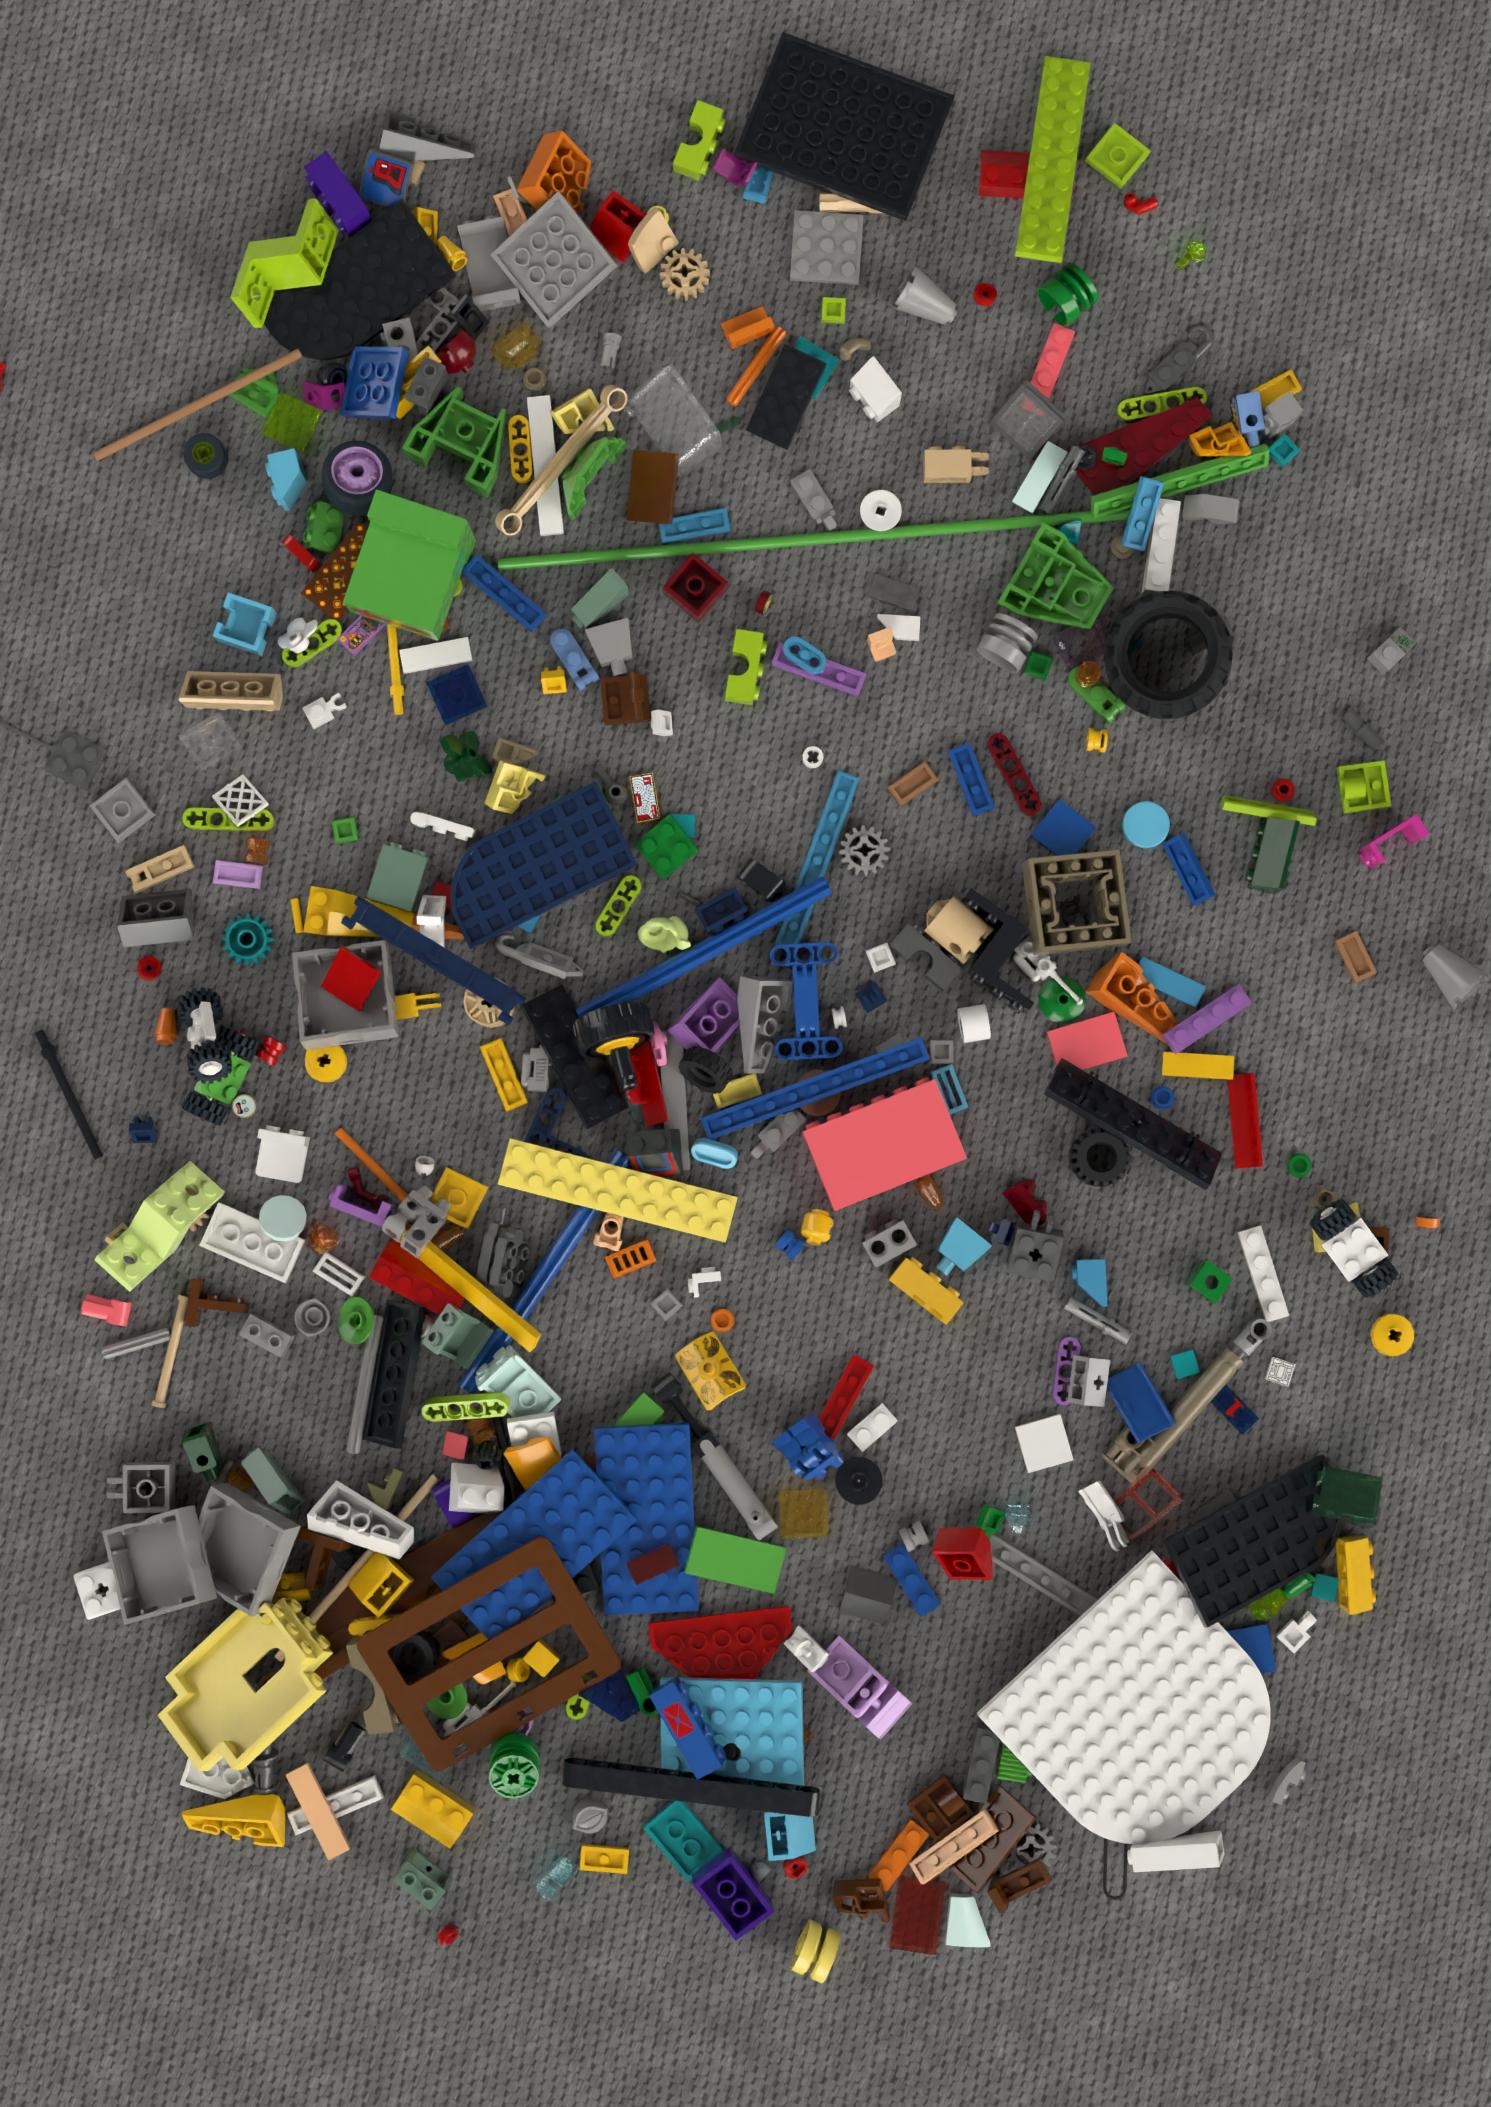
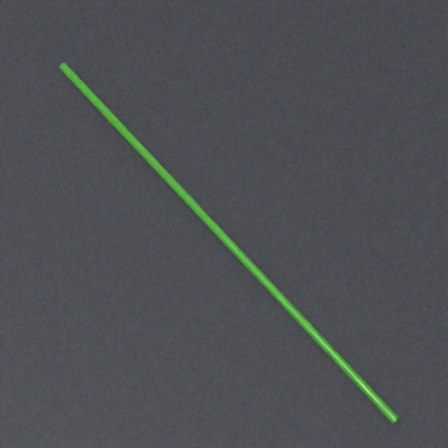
M1131 508L1095 519L1091 511L897 526L886 531L860 529L499 558L498 569L508 570L691 555L692 552L694 554H708L1041 527L1043 522L1049 526L1063 525L1073 519H1081V523L1128 520Z

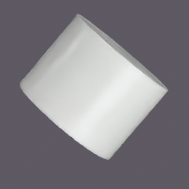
M985 1004L957 1009L963 1043L991 1038L989 1018Z

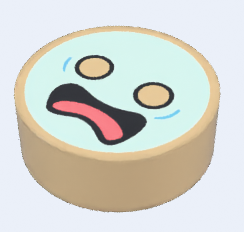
M239 1095L234 1099L232 1109L238 1117L249 1118L255 1114L257 1103L249 1095Z

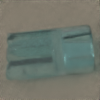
M560 1856L534 1881V1888L544 1899L550 1900L576 1874L577 1864Z

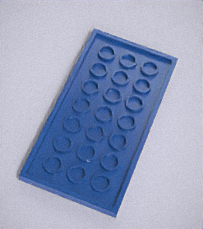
M689 1422L595 1427L597 1475L637 1517V1520L601 1552L604 1615L699 1611L697 1576L684 1572L695 1531Z
M572 1449L439 1568L431 1578L443 1590L537 1536H545L550 1540L570 1576L573 1578L637 1520V1517L582 1457ZM533 1567L460 1609L490 1639L532 1615L554 1594L539 1569Z

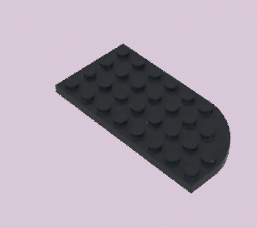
M401 199L332 251L321 285L283 289L275 293L264 325L280 345L291 352L299 348L305 358L316 360L343 358L351 355L355 346L363 347L384 331L382 324L399 320L457 275Z
M1318 1455L1163 1539L1203 1626L1208 1628L1318 1567L1333 1550L1341 1531L1343 1521L1342 1494L1325 1456ZM1330 1479L1337 1493L1334 1519L1324 1518Z

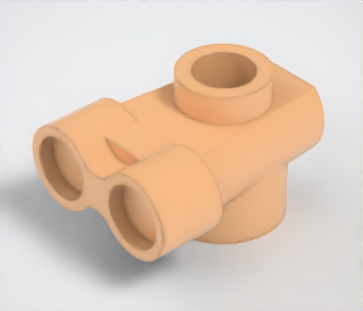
M607 1212L599 1233H595L593 1244L614 1251H620L623 1241L620 1239L624 1217ZM609 1221L616 1222L617 1226L614 1228L610 1227Z

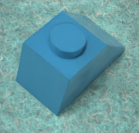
M1105 1259L1074 1260L1075 1265H1071V1279H1075V1283L1102 1307H1108Z

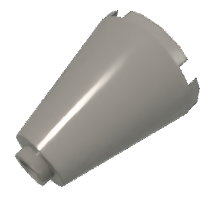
M915 265L912 270H909L898 289V295L900 296L898 299L894 298L891 307L895 310L943 325L947 322L951 323L958 312L955 309L956 303Z
M1432 944L1423 952L1425 957L1422 961L1453 1009L1457 1007L1455 1002L1459 1000L1462 1004L1481 986L1479 984L1481 978L1486 981L1489 977L1485 972L1440 944L1436 947Z

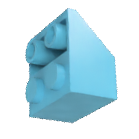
M295 448L268 454L269 463H265L267 474L274 483L271 486L273 498L277 501L278 506L282 505L285 511L291 510L307 484L303 463Z
M764 1812L769 1861L794 1859L816 1851L813 1817Z

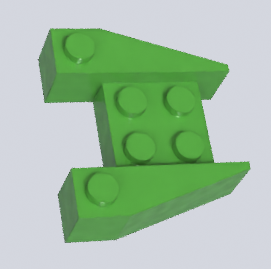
M457 386L412 429L402 450L406 459L426 468L437 446L472 463L464 479L466 488L488 498L498 479L507 423L506 410L502 408L497 419L461 402L463 394L461 387Z

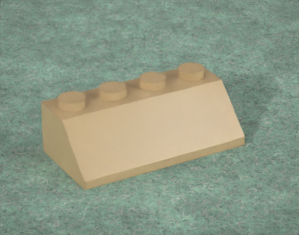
M187 671L180 692L179 702L186 708L280 711L283 699L281 674Z

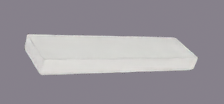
M376 1775L325 1797L335 1817L338 1818L384 1798ZM301 1806L287 1812L295 1835L312 1829Z

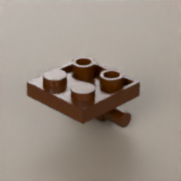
M630 672L629 676L600 678L605 726L651 721L647 674Z

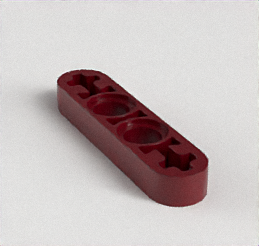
M1002 733L993 734L987 742V748L1022 813L1026 816L1036 815L1042 805L1037 792L1008 738ZM995 738L998 741L1003 740L1004 743L1001 747L1004 752L1007 749L1010 752L1004 754L1000 759L996 756L1001 754L1000 750L997 747H992ZM1007 758L1012 759L1015 762V768L1011 771L1005 770L1002 766L1003 760ZM1016 779L1024 780L1026 783L1025 790H1015L1013 782ZM1030 790L1032 794H1029L1028 798L1031 802L1035 801L1037 803L1034 807L1035 811L1031 809L1026 810L1027 801L1025 797L1020 800L1018 796L1025 795Z

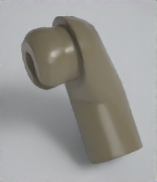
M850 338L840 346V358L848 361L852 359V353L856 350L870 351L871 339Z

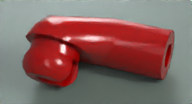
M1128 193L1124 196L1123 204L1125 208L1138 215L1158 208V202L1155 197L1141 201L1137 199L1134 193Z

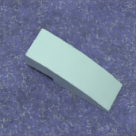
M1047 441L1012 502L1033 514L1057 473L1060 463L1063 462L1068 452Z

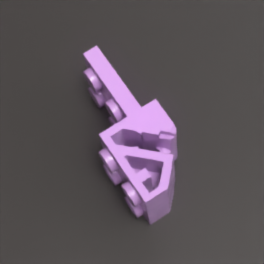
M838 1636L826 1649L829 1655L823 1666L817 1668L814 1673L810 1670L808 1672L853 1716L858 1718L879 1739H882L912 1703L841 1636Z

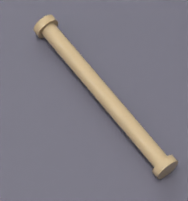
M178 1294L179 1304L156 1397L151 1403L152 1406L159 1408L166 1407L164 1401L188 1307L189 1296Z

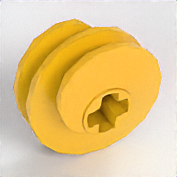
M340 1045L310 1049L306 1051L305 1067L313 1079L323 1083L334 1082L346 1071L347 1055ZM329 1055L330 1064L324 1065L321 1063V1059Z
M1386 1314L1378 1318L1373 1324L1371 1340L1379 1353L1387 1356H1399L1406 1353L1412 1346L1414 1329L1405 1317L1397 1314ZM1390 1330L1397 1332V1335L1394 1336L1395 1340L1388 1338L1391 1335Z

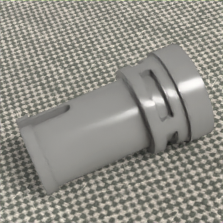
M604 333V342L602 344L604 349L600 367L604 368L606 366L605 368L612 370L615 368L617 349L620 348L622 336L615 333Z

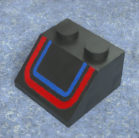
M680 1129L626 1133L627 1153L633 1170L663 1178L683 1176Z

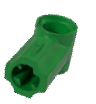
M642 1667L628 1674L626 1678L639 1703L640 1711L645 1716L651 1717L655 1716L658 1711L657 1709L649 1710L645 1706V1700L650 1698L649 1695L655 1687L646 1668Z

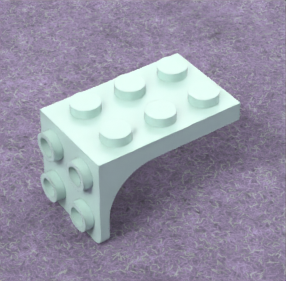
M510 1345L506 1348H500L494 1354V1360L488 1365L486 1363L483 1364L476 1371L475 1380L480 1391L484 1389L488 1393L501 1392L510 1398L511 1405L507 1412L512 1417L547 1413L562 1400Z

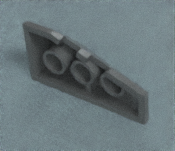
M386 109L379 151L409 161L474 158L475 143L452 133H446L442 136L433 125L428 124L427 127L414 124L416 118Z

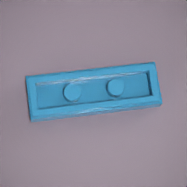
M1140 476L1122 538V546L1145 551L1164 482Z
M726 508L673 517L672 525L659 524L662 544L731 531Z
M1143 956L1141 957L1138 964L1144 971L1142 974L1148 983H1152L1156 990L1196 1008L1206 986Z

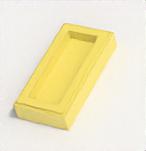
M752 1073L729 1081L721 1093L713 1094L717 1108L721 1109L761 1096L762 1092L756 1073Z

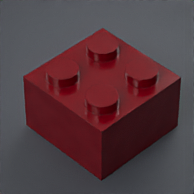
M692 552L662 588L665 596L699 623L728 590V581Z

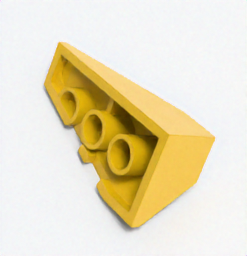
M275 1794L251 1795L186 1810L182 1813V1817L189 1829L214 1835L219 1834L220 1830H223L235 1840H240L241 1835L255 1838L254 1844L261 1846L284 1847L285 1807L280 1797Z

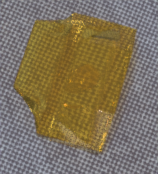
M525 323L516 327L498 341L491 350V354L505 371L509 368L520 369L539 354L538 348L541 341L530 326Z

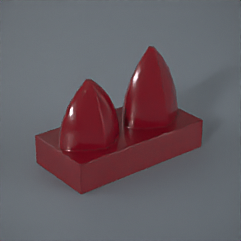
M1025 1179L1006 1188L1002 1194L1025 1223L1031 1224L1034 1210L1040 1211V1219L1037 1225L1040 1226L1046 1222V1201L1034 1200L1032 1197L1035 1180Z

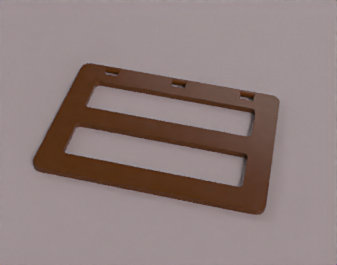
M545 1536L535 1537L367 1632L357 1641L359 1653L430 1768L437 1772L447 1769L616 1673L621 1667L619 1656L550 1540ZM533 1567L539 1569L556 1598L555 1602L412 1683L405 1681L388 1653L390 1648ZM567 1623L573 1626L589 1653L587 1657L448 1736L440 1737L422 1709L425 1703ZM594 1670L596 1676L584 1682L582 1676ZM529 1706L533 1712L520 1719L518 1712ZM465 1743L468 1749L455 1755L453 1749Z

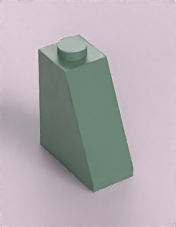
M613 568L571 609L573 614L571 619L579 629L582 627L585 629L592 628L629 596L627 584Z
M258 1447L250 1451L241 1462L270 1506L290 1515L307 1500L273 1457L262 1448Z

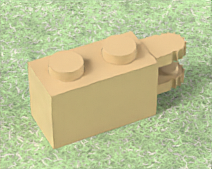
M938 446L930 447L929 450L924 451L923 455L924 483H970L972 476L989 474V468L971 467V461H987L989 453L971 452V449H966L963 446L952 447V450H942V447Z

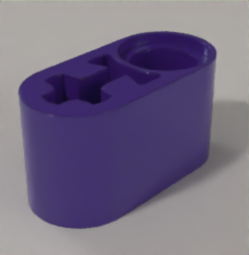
M450 1478L433 1487L432 1491L451 1527L454 1528L474 1517V1513L449 1511Z

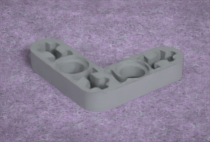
M443 287L436 291L444 295L441 302L434 303L431 300V296L424 300L439 313L417 340L418 353L423 351V343L428 344L431 341V336H429L431 333L435 339L430 345L436 354L459 326L455 321L451 320L454 322L451 325L447 319L443 318L444 315L447 317L451 311L450 308H454L459 301L458 298ZM438 324H445L448 330L445 334L439 335L435 332V327Z

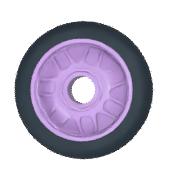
M348 441L336 446L330 451L323 463L322 484L324 493L329 502L339 511L355 516L367 515L376 489L391 494L393 485L392 468L387 456L375 445L364 441Z

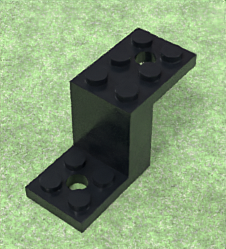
M971 888L962 901L973 912L982 914L984 916L983 920L994 928L997 925L1000 928L969 970L970 980L980 987L983 984L990 989L989 994L996 999L1001 1000L1003 998L1008 1001V1007L1018 1014L1020 1012L1026 1013L1034 1005V1002L996 975L1029 929Z

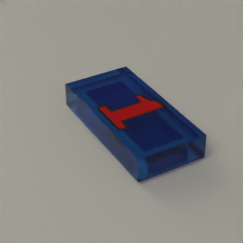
M1227 1384L1211 1400L1215 1408L1241 1435L1259 1419Z

